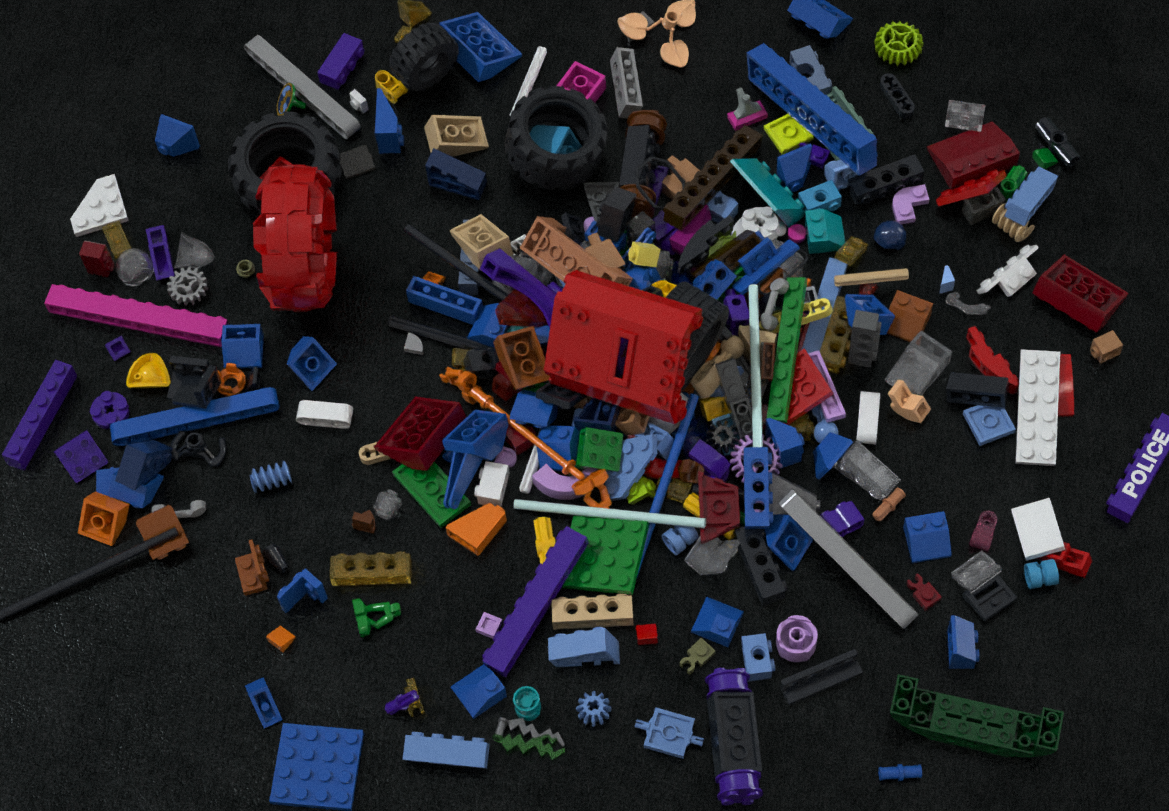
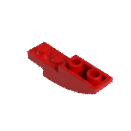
M975 326L969 328L966 338L971 345L969 357L983 375L1007 377L1009 379V393L1016 394L1019 380L1010 371L1008 361L1003 359L1001 354L994 356L991 347H987L981 331L978 332Z

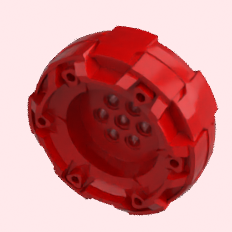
M304 164L269 166V172L257 190L255 198L256 200H262L261 214L253 223L254 249L262 255L263 273H257L256 276L259 288L269 301L270 308L273 311L307 312L316 308H325V305L333 296L332 288L335 286L337 252L330 251L332 249V235L330 233L337 231L334 195L328 189L331 187V181L322 170H318V167Z

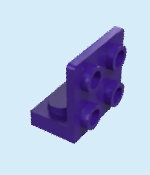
M84 431L53 451L75 483L80 482L108 463L88 431Z

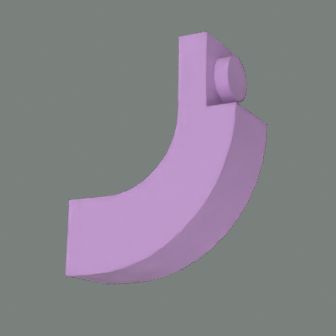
M547 464L532 475L533 484L549 497L560 500H572L585 496V494L575 495L571 487L575 482L579 481L575 476L559 475ZM588 467L582 473L586 478L598 469Z

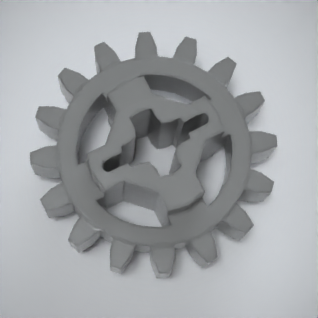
M188 267L186 271L184 268H181L180 273L174 272L175 277H169L171 282L167 283L169 288L167 290L172 300H176L178 304L184 302V305L187 306L188 302H191L194 305V300L201 301L200 296H206L205 290H208V281L203 272L199 273L198 268H195L194 271H192L191 267Z

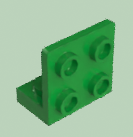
M588 427L580 430L576 468L584 470L589 467L618 472L620 470L623 433Z

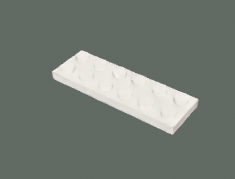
M1020 351L1015 464L1056 465L1060 352Z

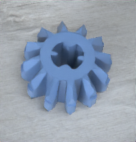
M593 691L592 696L585 693V699L579 698L578 703L580 705L576 707V710L580 712L578 718L584 719L585 725L591 721L594 727L597 721L602 725L603 719H609L608 712L611 711V706L608 705V698L603 699V693L596 696V692Z

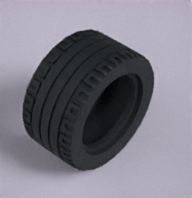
M688 282L679 283L666 296L668 299L702 309V325L691 332L690 335L691 347L687 353L688 365L684 370L683 377H685V383L681 388V392L690 384L693 376L707 360L729 316V309L726 305Z

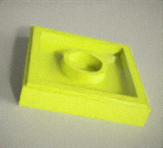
M789 114L764 125V130L782 155L800 147L801 142L808 143L814 138L810 132Z

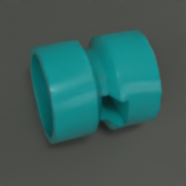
M529 686L517 689L513 696L517 716L524 718L525 721L534 720L541 712L538 692Z

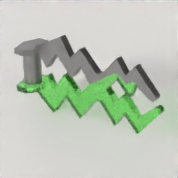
M501 717L498 719V725L492 738L496 742H501L507 752L518 745L522 754L535 746L541 757L548 752L552 760L565 752V748L553 752L550 743L545 746L542 743L548 737L551 745L557 740L564 747V742L559 732L552 735L549 728L542 734H538L533 724L525 725L524 718L507 720ZM508 725L510 731L519 726L523 736L531 732L532 739L524 743L520 734L511 740L510 734L503 738V733Z

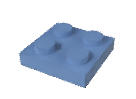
M977 405L963 410V416L979 446L1015 433L1016 429L1003 407Z

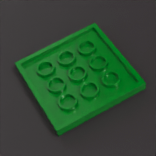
M574 515L570 528L586 536L589 544L561 588L633 595L650 523L647 521Z

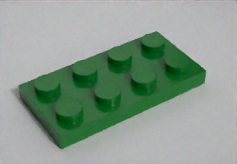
M435 462L427 471L412 469L404 464L392 471L393 476L440 528L471 506V501L465 495H463L458 508L451 509L444 506L443 501L448 476Z

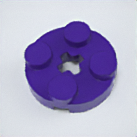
M104 391L93 401L90 414L96 425L103 429H110L112 423L128 419L129 406L121 394ZM110 407H113L114 412H109L108 414H106V410Z

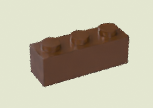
M761 342V379H773L775 343Z

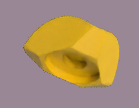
M156 353L140 356L132 364L126 381L128 388L167 387L171 383L166 365Z

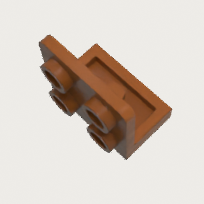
M171 505L160 508L136 521L144 541L173 527H176L179 536L150 549L149 553L152 559H163L168 556V552L174 549L175 551L182 550L189 543Z

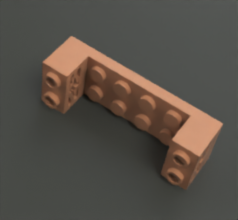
M537 216L520 246L521 250L562 281L566 274L574 270L629 286L633 279L620 268L607 267L566 236L564 232L567 228L554 218Z

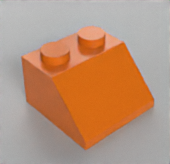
M95 491L84 498L78 534L113 546L127 521L130 504Z

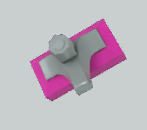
M741 87L736 89L739 102L738 108L727 113V118L735 131L741 129L744 125L749 126L768 118V113L760 100L752 102L750 101V95L745 94Z

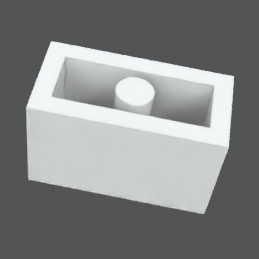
M485 461L484 468L481 467L479 472L480 484L476 485L474 496H477L478 504L486 505L491 503L494 506H502L510 474L508 465Z

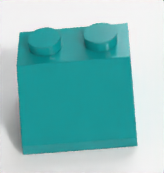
M825 209L805 211L804 224L809 254L846 250L841 216Z

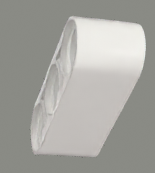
M861 391L856 443L876 445L880 393Z
M302 400L299 402L296 421L303 425L349 428L353 407L342 403Z

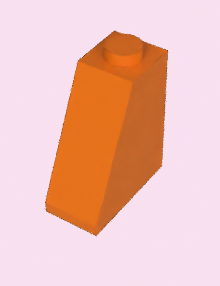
M488 503L448 524L445 527L447 535L479 556L506 523V513L499 505L494 506Z

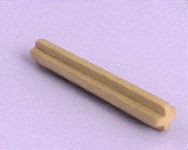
M905 268L835 275L834 284L838 287L907 280L909 272Z

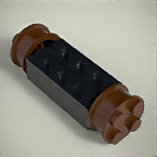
M639 110L632 112L627 119L628 128L625 132L626 144L619 183L621 189L637 194L631 222L650 221L654 216L655 209L636 187L635 169L649 157L657 158V154H660V145L665 140L664 131L667 127L666 119L658 111ZM651 160L639 170L640 187L655 204L656 194L653 190V184L656 182L655 169L658 168V162Z

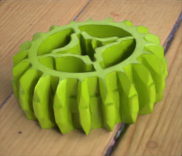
M892 21L891 25L886 23L885 27H881L879 32H877L874 43L879 58L883 57L884 62L889 60L890 65L894 62L897 66L899 63H903L905 66L907 61L912 63L913 59L917 60L923 47L922 34H919V29H914V24L908 26V22L902 24L899 21L896 24Z

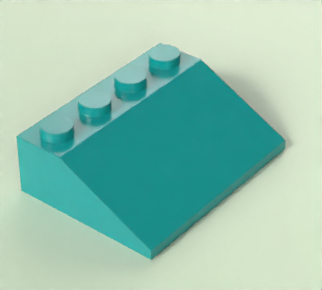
M757 158L732 159L730 161L788 228L805 216L803 211L805 206L798 198L794 200L791 197L793 193L787 186L783 188L780 185L782 181L776 174L772 176L769 173L771 169L764 161L760 163Z

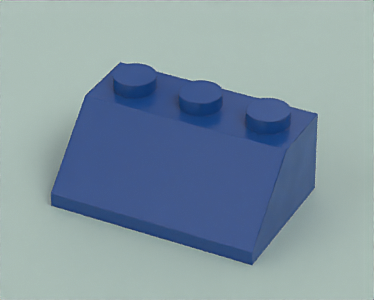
M792 0L787 10L792 13L791 16L793 18L806 22L805 25L808 28L818 30L819 34L827 39L837 37L853 20L852 17L826 0Z

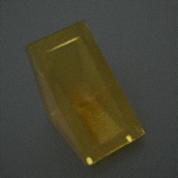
M398 0L397 2L400 18L410 28L432 13L420 1Z

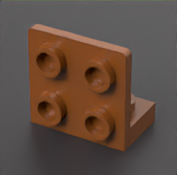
M249 540L252 553L235 558L245 596L268 589L266 582L269 581L267 570H265V561L259 545H255L253 540Z

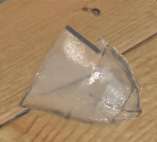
M181 232L174 269L200 268L214 260L215 256L212 250L204 242Z

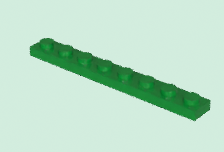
M805 277L787 278L789 289L784 294L766 418H772L782 423H787L807 287V279Z

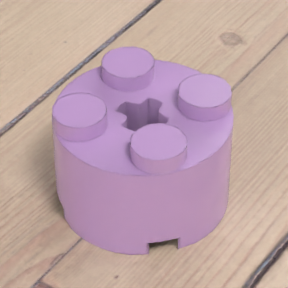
M794 615L779 624L776 635V647L782 658L791 662L808 661L814 654L818 634L816 627L808 618Z

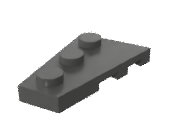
M619 182L583 183L594 221L597 222L598 217L601 216L599 211L601 202L606 200L608 193H612L615 187L620 188Z

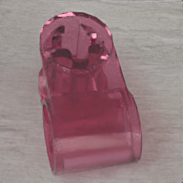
M984 511L981 513L976 529L973 531L969 543L970 546L988 552L997 523V516L994 512Z

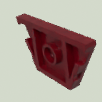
M698 471L700 518H706V527L700 528L701 544H705L740 526L738 486L725 483L716 477L713 479L704 475V472Z

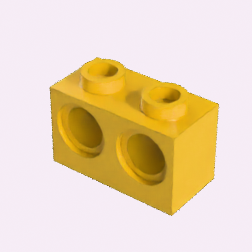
M724 396L698 399L702 415L707 421L729 414Z

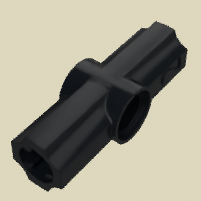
M1049 117L1040 119L1035 128L1049 144V150L1057 154L1066 167L1075 165L1081 156L1067 141L1066 133L1058 130Z

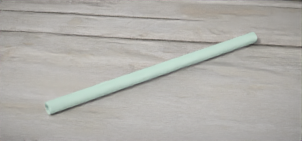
M752 284L748 286L753 447H763L758 285ZM755 464L754 467H762V465Z
M514 500V509L647 521L648 523L697 528L706 527V518Z

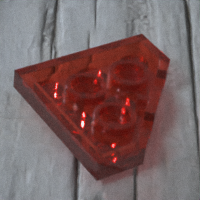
M516 289L495 310L499 325L527 327L548 325L539 307L530 298Z

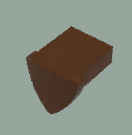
M370 510L362 514L354 512L352 527L360 531L375 533V520Z

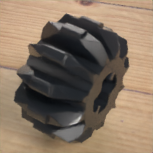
M719 420L716 422L717 427L713 424L710 425L712 431L706 432V435L710 436L706 442H713L711 447L713 449L715 446L718 447V453L721 452L722 448L725 453H728L729 448L732 450L735 448L733 443L739 442V439L734 437L739 434V431L732 432L735 427L734 424L727 427L728 421L725 420L722 426ZM721 433H724V437H726L724 441H721V437L718 436Z

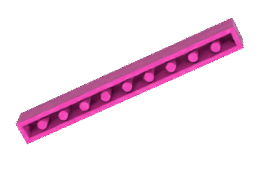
M52 284L44 303L49 313L222 347L223 325H229L228 320L221 316L212 317L205 313L197 314L186 309L177 310L170 306L162 307L151 302L142 303L135 299L127 300L116 295L107 296L100 292H88L81 288H68L65 285L58 286Z

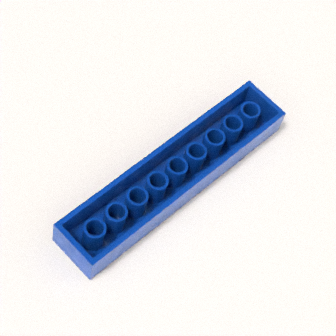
M763 43L747 52L748 77L753 84L859 176L877 166V139L863 125L858 124L850 114L844 112L838 104L831 101L817 86L811 84L805 76L797 72L793 66H790L783 57L777 55L766 44Z

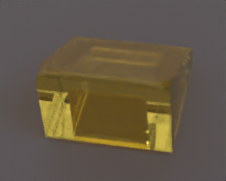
M453 348L452 366L466 371L463 359L467 351L470 350Z

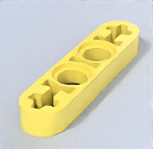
M821 298L805 303L803 312L809 311V314L806 317H802L801 325L828 317L833 311L829 300ZM782 311L772 314L779 322L777 327L771 331L774 334L779 333ZM759 322V326H760L761 330H762V331L766 330V329H764V328L762 327L761 322Z

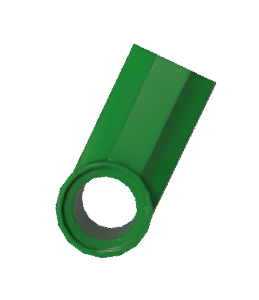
M1020 165L1013 166L1007 177L1002 180L998 192L1000 200L1007 202L1009 198L1012 199L1016 189H1019L1028 175L1024 167Z

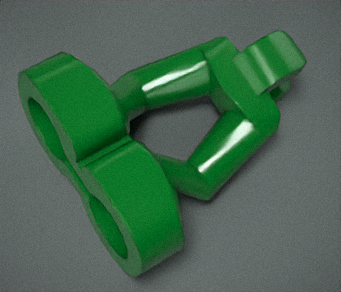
M360 598L352 600L360 637L370 635V625L379 629L393 621V617L401 615L399 603L390 605L389 602L365 605ZM385 611V615L378 621H374L366 616L367 612Z

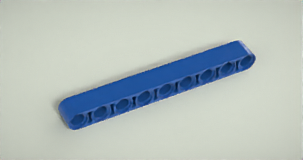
M271 387L211 400L206 409L184 406L117 421L110 425L112 444L114 446H125L178 434L180 431H191L274 412L279 409L277 391Z

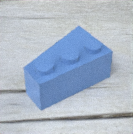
M595 627L590 631L577 630L567 635L560 633L556 634L555 637L548 638L549 661L556 667L582 666V662H594V665H601V661H613V664H620L619 641L603 627Z

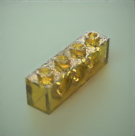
M841 296L836 297L820 349V354L828 372L839 374L841 367H845L847 357L844 355L846 351L849 352L851 341L849 338L852 333V327L848 324V320L841 319L847 318L845 297Z
M380 552L375 555L358 553L350 556L337 554L336 556H331L330 580L333 586L411 583L412 561L410 554L405 552H396L395 554ZM389 565H395L393 569H386ZM351 566H355V567H356V568H355L354 570H352V571H348V570H347V569H348L349 567H351ZM369 566H376L373 570H367Z

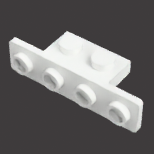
M1026 245L1023 247L1017 257L1013 256L1010 258L1004 268L997 269L991 279L988 278L980 284L981 287L977 290L978 294L988 292L998 283L1007 297L1013 295L1037 274L1026 258L1035 252L1038 246Z

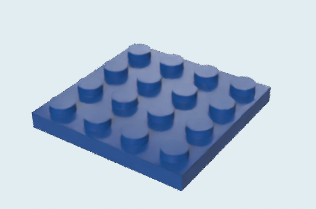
M283 723L269 800L270 804L352 811L364 731Z

